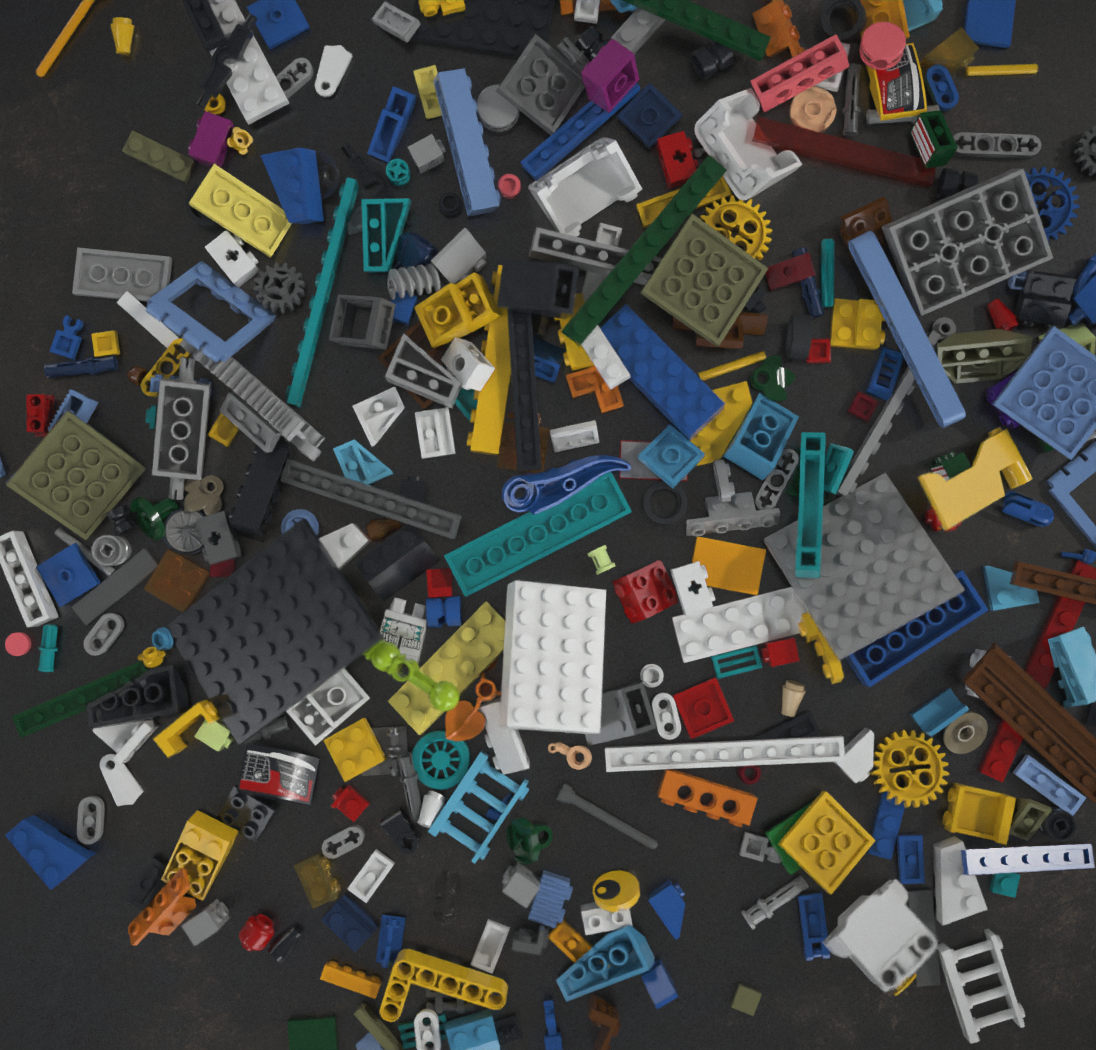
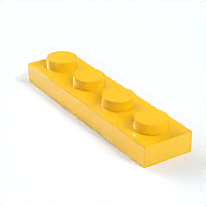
M723 176L695 209L712 204L713 201H720L722 197L725 199L731 197L730 188ZM680 189L636 204L644 228L651 225Z

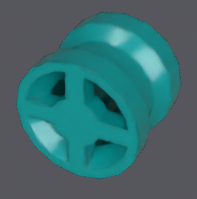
M393 159L386 166V174L393 185L404 186L409 182L411 173L404 160Z

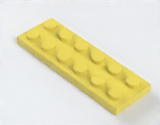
M486 601L436 651L419 671L437 683L440 681L453 683L458 689L460 696L504 652L505 619ZM407 681L388 700L391 706L418 735H422L444 713L432 706L429 694L410 681Z

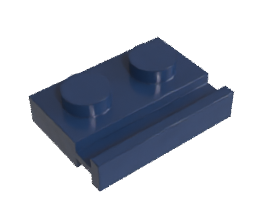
M346 893L321 919L354 952L379 927V924Z

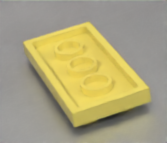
M216 164L212 166L189 202L190 206L270 258L292 225V223L288 222L282 208Z

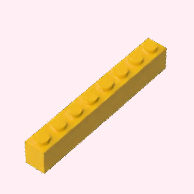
M498 265V271H493L491 285H495V291L491 295L496 306L502 265ZM497 307L501 316L485 325L484 331H488L487 340L482 341L481 353L485 354V358L495 369L482 390H475L474 400H478L477 409H472L470 422L474 423V430L468 433L467 446H471V452L499 456L511 366L507 309Z

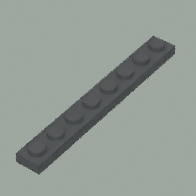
M293 459L286 460L281 477V482L451 539H455L462 517L461 515Z

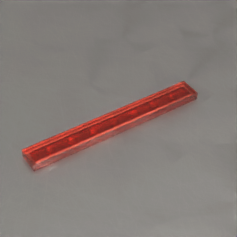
M762 117L757 119L752 138L753 142L931 187L934 182L937 168H925L922 159Z

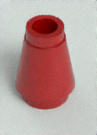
M999 298L987 305L996 329L1011 331L1019 325L1017 322L1018 318Z

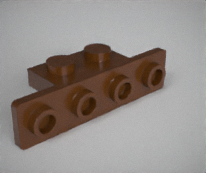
M740 312L725 338L717 347L742 349L744 343L743 334H765L768 315ZM673 316V329L692 330ZM695 332L696 346L716 347Z

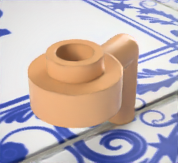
M561 742L552 743L548 746L550 753L560 752L566 755L567 762L573 769H584L591 763V752L585 746L578 745L571 748ZM578 753H582L584 755L583 761L578 760Z

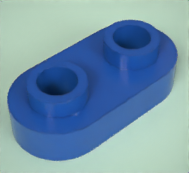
M940 64L931 66L924 76L925 85L934 105H938L941 111H949L959 100L958 91L945 66ZM932 76H936L939 82L933 81ZM941 97L947 98L948 103H944Z

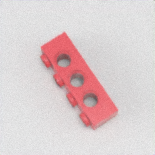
M835 34L751 80L753 91L758 97L763 111L766 112L848 68L847 53Z

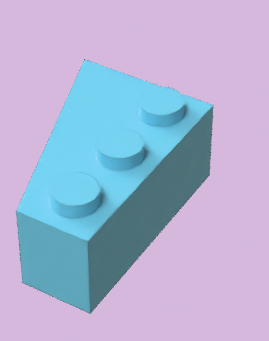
M1077 628L1048 639L1054 667H1059L1062 680L1058 681L1059 688H1064L1067 700L1063 701L1064 708L1095 702L1096 653L1091 644V637L1085 628Z

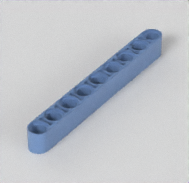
M870 230L849 240V250L937 423L941 428H945L965 418L964 408L877 237Z

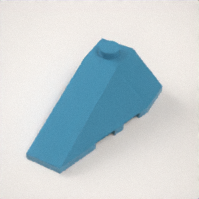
M629 924L609 932L560 975L556 981L567 1002L650 970L655 957L645 937Z

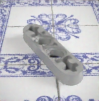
M961 132L953 136L955 142L961 140V144H969L972 141L971 145H965L962 149H959V145H957L958 149L954 156L1029 159L1035 156L1041 149V141L1035 135ZM978 140L987 141L989 145L987 151H982L978 148ZM1001 141H1009L1012 146L1011 151H1003L1000 146ZM1028 142H1030V146L1034 147L1030 152L1027 147H1020L1017 150L1018 146H1024Z

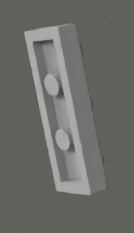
M228 392L220 412L266 453L272 452L281 435L280 432L238 394Z

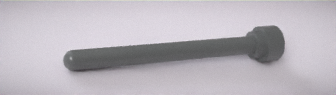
M563 783L555 797L557 801L563 804L565 802L567 804L572 803L651 849L657 848L658 843L656 840L577 796L575 791L572 790L573 787L566 783Z

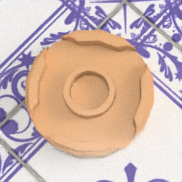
M813 86L796 95L789 108L790 118L794 126L808 134H818L826 130L834 121L837 112L833 96L826 89Z

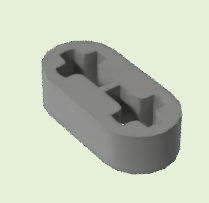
M353 824L329 836L322 844L323 854L327 858L334 859L358 847L365 838L364 829L359 825ZM351 830L354 833L358 832L360 834L357 842L354 839L346 842L345 838L351 834ZM330 841L333 844L341 841L342 845L338 846L336 853L333 850H328Z

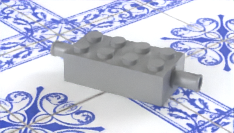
M180 357L179 378H176V380L162 378L160 380L152 475L170 478L168 498L174 499L177 490L176 500L184 499L185 479L201 480L203 476L211 388L210 383H201L194 380L196 359L190 358L187 368V357Z

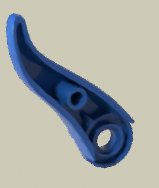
M596 455L579 460H571L567 465L557 469L549 468L547 471L540 473L527 472L525 475H517L510 478L503 486L502 500L512 511H530L532 515H535L570 498L603 474L615 470L629 471L631 470V465L622 458L607 455ZM518 488H525V494L521 498L514 497V493Z

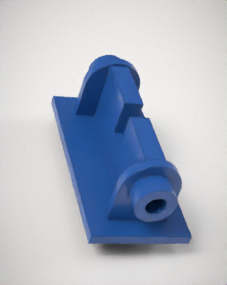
M382 914L376 962L382 963L381 966L384 968H390L391 964L394 965L397 955L401 951L405 917Z

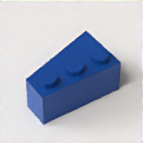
M294 148L260 155L288 222L310 224L324 221L315 150Z
M32 815L22 820L5 836L47 887L52 890L96 853L92 850H87L77 844L76 840L69 839L58 832V829Z

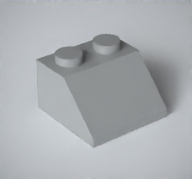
M464 228L431 262L436 268L438 275L447 284H457L474 271H480L486 264L487 256L470 232Z

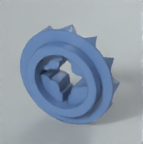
M297 509L289 512L284 517L281 531L284 534L295 525L293 521L299 522L301 519H307L316 535H318L319 523L311 512Z

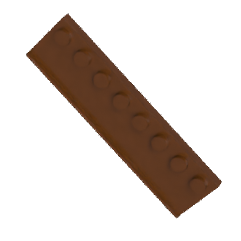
M992 643L991 648L961 681L1086 798L1096 804V737L997 644Z

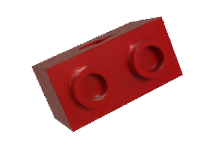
M681 131L657 139L656 149L668 188L672 189L684 185L699 167L697 159L693 160L691 155L693 146L690 137L686 138L685 132ZM675 156H678L679 159H683L682 163H679L678 160H674Z

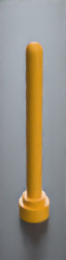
M82 0L36 69V74L39 77L45 76L95 0Z

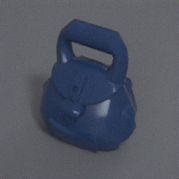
M405 232V234L399 236L396 251L397 260L393 264L392 269L398 271L400 266L407 269L409 266L416 268L418 265L425 267L426 264H432L431 260L438 254L437 247L416 233Z

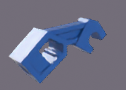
M553 1000L543 1001L545 1021L548 1029V1034H544L545 1049L563 1050L561 1032L556 1031Z

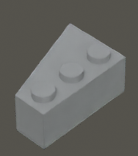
M403 334L385 375L387 382L453 408L461 390L460 382L427 355L424 350L412 342L409 337Z

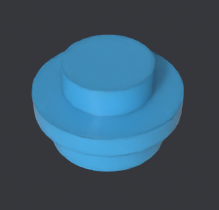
M158 628L152 634V643L156 649L166 651L172 648L173 636L168 628Z

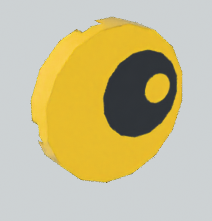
M621 870L610 871L595 881L593 897L597 906L603 910L618 912V909L622 908L626 910L632 907L640 897L639 882L629 872Z

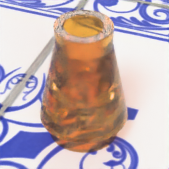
M389 517L369 520L370 523L365 524L371 542L376 540L379 542L397 529L402 528L400 521Z

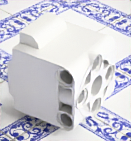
M896 879L888 880L870 896L861 895L838 917L837 927L822 942L832 954L840 957L849 956L869 980L877 984L884 993L894 989L914 973L937 947L934 935L905 905L908 899L907 891Z

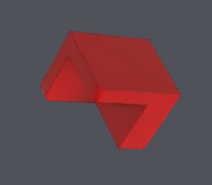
M427 569L428 598L453 596L451 569Z

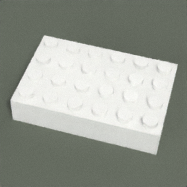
M517 580L507 584L499 728L580 734L600 733L606 590Z

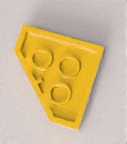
M747 381L712 390L725 405L724 409L690 441L705 453L704 458L696 467L712 463L714 460H720L753 404Z

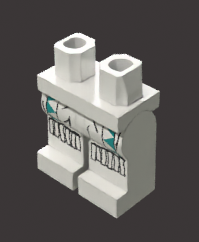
M395 597L390 608L385 611L380 632L385 638V642L393 643L397 647H399L400 639L402 638L399 648L401 654H406V658L414 659L419 664L427 629L426 605L415 603L413 613L408 614L404 612L407 600Z

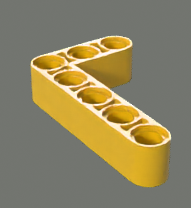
M403 949L398 953L380 1007V1015L389 1022L399 1019L411 983L493 1010L501 1009L505 1005L508 985L501 978L411 949ZM402 963H407L410 966H404ZM424 970H429L432 973H426ZM451 977L455 979V981H450L447 978ZM395 984H401L403 987H398ZM469 985H476L478 988H472ZM498 992L501 995H494L492 993Z

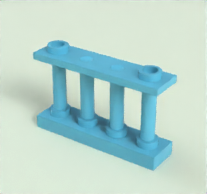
M483 750L479 753L428 831L435 837L439 831L443 834L446 832L474 851L475 855L471 860L474 864L479 858L481 860L485 858L490 850L487 846L517 799L522 801L529 791V788L526 787L529 782L527 779H524L522 784L519 785L489 765L490 762L487 759L490 755ZM478 772L482 775L483 773L487 774L515 793L508 805L476 785L477 782L474 778ZM465 792L468 794L473 793L502 813L494 825L463 804L464 802L461 798ZM452 812L460 813L489 833L481 845L450 824L451 821L448 818Z

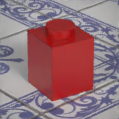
M793 637L764 642V648L761 649L763 661L768 662V665L771 667L800 661L796 641Z

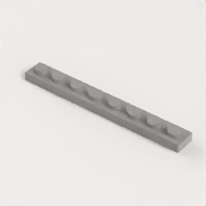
M932 330L926 336L936 352L940 334ZM907 366L894 388L892 396L887 400L847 468L836 493L839 497H845L847 494L851 495L857 486L856 478L859 474L863 475L869 465L866 461L870 454L874 455L881 445L878 442L882 434L886 435L893 424L890 420L894 414H899L904 406L903 398L906 394L910 395L916 386V383L913 382L915 378L909 366Z

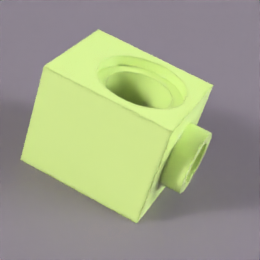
M205 719L194 736L218 752L224 748L228 749L235 739L221 719L211 724Z

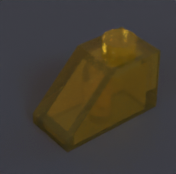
M961 27L929 52L920 62V66L922 68H930L933 65L940 64L945 66L948 71H955L960 66L966 68L975 60L973 55L979 48Z

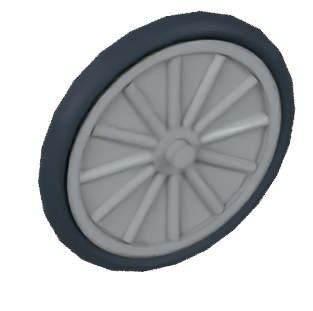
M184 507L171 512L163 523L166 534L163 540L167 547L174 553L185 556L201 552L202 548H204V543L197 535L196 525H198V518L207 515L201 510L186 512Z

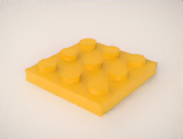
M822 791L780 840L778 845L828 894H832L876 840L827 791Z

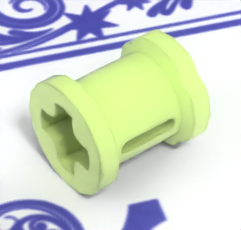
M606 545L587 553L596 566L597 575L616 566L615 563L611 562L606 552Z

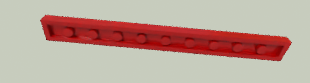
M1075 560L1069 574L1096 580V568ZM1061 596L1058 597L1025 671L1045 690L1056 668L1054 667L1048 639L1073 630L1085 602ZM1003 719L979 769V772L1002 783L1023 740Z

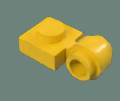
M464 0L418 1L420 11L426 17L436 15L439 8H441L443 16L465 10Z

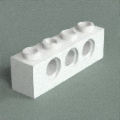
M11 531L0 536V564L27 628L38 627L59 618L45 582L36 568L37 563L24 532Z

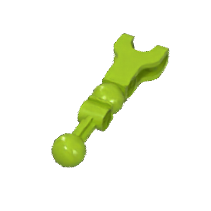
M383 639L363 654L366 655L365 658L367 660H372V664L376 669L387 672L389 675L392 674L397 681H410L429 694L430 703L435 709L448 712L458 704L460 696L458 689L453 683L448 681L437 683L419 671L418 663L414 659L406 658V654H401L395 644L385 642ZM403 664H406L409 668L407 676L402 672Z

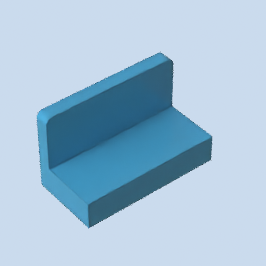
M946 688L910 715L924 734L933 736L967 712L969 708L967 705L961 704L951 688Z

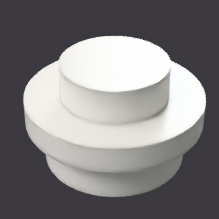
M648 664L642 668L640 679L645 686L657 687L663 681V671L658 665Z

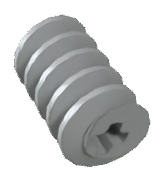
M426 264L425 267L418 265L416 268L409 266L407 269L402 267L398 271L396 269L389 271L388 292L393 300L395 299L396 292H398L400 298H404L405 291H407L409 297H413L414 289H416L418 295H422L423 288H425L427 294H431L432 287H434L435 292L440 290L439 275L433 264Z

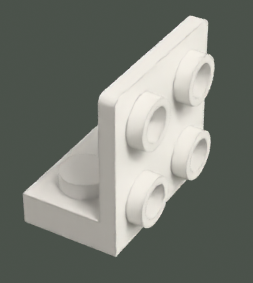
M149 720L95 728L93 732L117 753L113 760L121 765L132 758L159 725L155 721Z

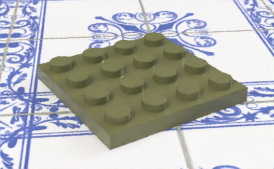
M691 214L640 293L717 347L725 338L768 268L698 217Z
M67 409L6 482V486L87 540L107 516L106 514L114 508L144 472L146 467Z

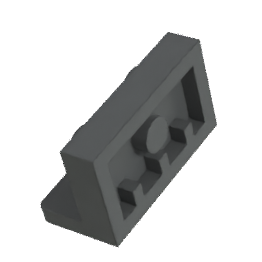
M539 923L538 934H533V930L520 928L519 931L514 930L512 950L541 955L542 948L547 947L548 929L545 928V925Z

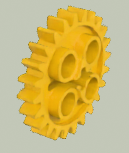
M731 195L729 202L722 197L720 205L713 201V210L707 207L705 209L707 216L701 215L700 220L735 245L743 246L746 253L761 261L763 258L761 252L766 253L769 249L764 244H770L772 241L771 238L766 237V235L772 233V229L766 228L771 221L763 220L766 211L759 213L760 205L758 204L753 208L751 206L752 199L747 203H743L741 199L735 201L733 195ZM723 215H732L734 222L727 223L724 221ZM715 224H719L722 228H717ZM744 225H752L755 228V232L747 233ZM733 230L737 231L735 238L731 237Z
M902 730L899 737L894 732L891 734V739L888 737L883 739L885 745L881 743L877 745L881 752L873 753V756L877 758V761H873V766L877 767V770L871 772V775L878 776L879 778L874 784L882 785L879 793L888 792L887 800L895 797V805L900 804L902 801L905 808L909 807L911 802L914 808L919 807L920 802L923 805L929 804L928 798L934 801L937 799L935 793H943L939 785H947V782L942 777L949 775V772L943 770V767L949 765V763L941 761V758L946 754H938L937 750L940 748V745L933 747L931 745L933 738L925 741L924 733L916 737L915 730L910 731L909 735H907L905 730ZM915 750L922 752V761H918L915 758ZM893 752L900 756L899 764L892 761L891 755ZM927 764L930 766L929 769H917L912 772L907 770L890 773L889 771L890 769H899L906 766L915 767ZM920 773L926 775L928 779L927 785H923L920 782ZM897 776L904 779L905 785L903 788L896 784Z

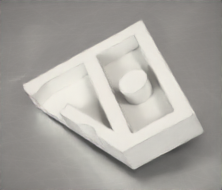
M395 386L353 405L371 446L376 445L405 408Z

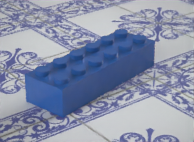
M627 304L600 328L629 372V380L689 441L724 409L725 403Z
M963 570L952 571L965 589L963 593L845 657L862 685L871 687L988 611V608Z

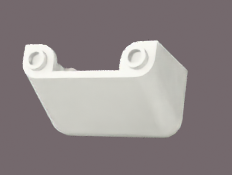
M752 88L718 100L696 122L694 128L695 135L707 154L727 170L723 177L734 194L741 200L754 197L803 165L797 155L790 150H785L777 155L753 120V117L759 111L760 102Z
M607 137L594 141L544 174L538 181L535 180L528 187L556 231L575 237L580 234L579 230L582 228L580 224L617 200L629 202L638 196L637 193L642 190L617 141Z

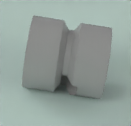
M103 535L94 541L91 548L94 560L104 566L123 565L130 559L132 554V547L129 541L121 536Z

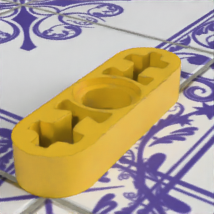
M183 339L174 340L142 380L141 389L144 394L150 397H159V392H149L150 386L148 385L151 382V377H155L156 373L164 375V378H170V375L177 376L180 372V362L177 363L169 358V356L175 357L179 351L176 348ZM186 351L185 354L180 353L176 359L180 360V357H187L188 361L192 355ZM165 362H171L173 364V371L167 375L163 374L161 371L162 365Z

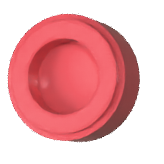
M505 174L499 179L498 191L502 197L512 199L520 193L521 183L517 176Z
M23 632L12 633L5 641V648L13 656L24 655L31 648V639Z

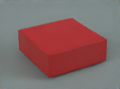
M811 339L806 363H830L831 339Z

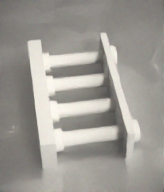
M989 929L984 930L987 941L954 951L944 943L937 945L938 958L963 1036L970 1044L980 1041L977 1032H980V1028L1012 1019L1020 1028L1025 1027L1023 1021L1025 1012L1022 1005L1017 1003L1000 950L1003 949L1002 941L998 935H995ZM988 950L991 951L993 964L962 974L957 972L955 964L958 963V960ZM998 973L1002 986L971 996L965 995L963 990L965 983ZM1005 996L1009 1009L978 1019L972 1018L970 1009H973L974 1005Z

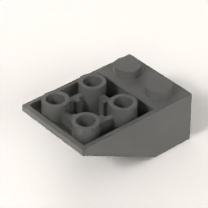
M642 680L602 692L600 733L584 734L588 746L657 728Z

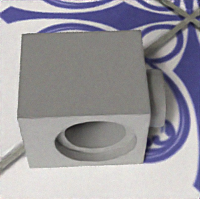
M432 134L407 147L420 174L445 161L443 153L446 150L440 139L435 140Z

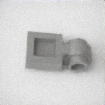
M744 832L739 851L740 856L763 862L764 855L766 854L768 855L767 860L781 864V860L772 844L767 846L768 837Z

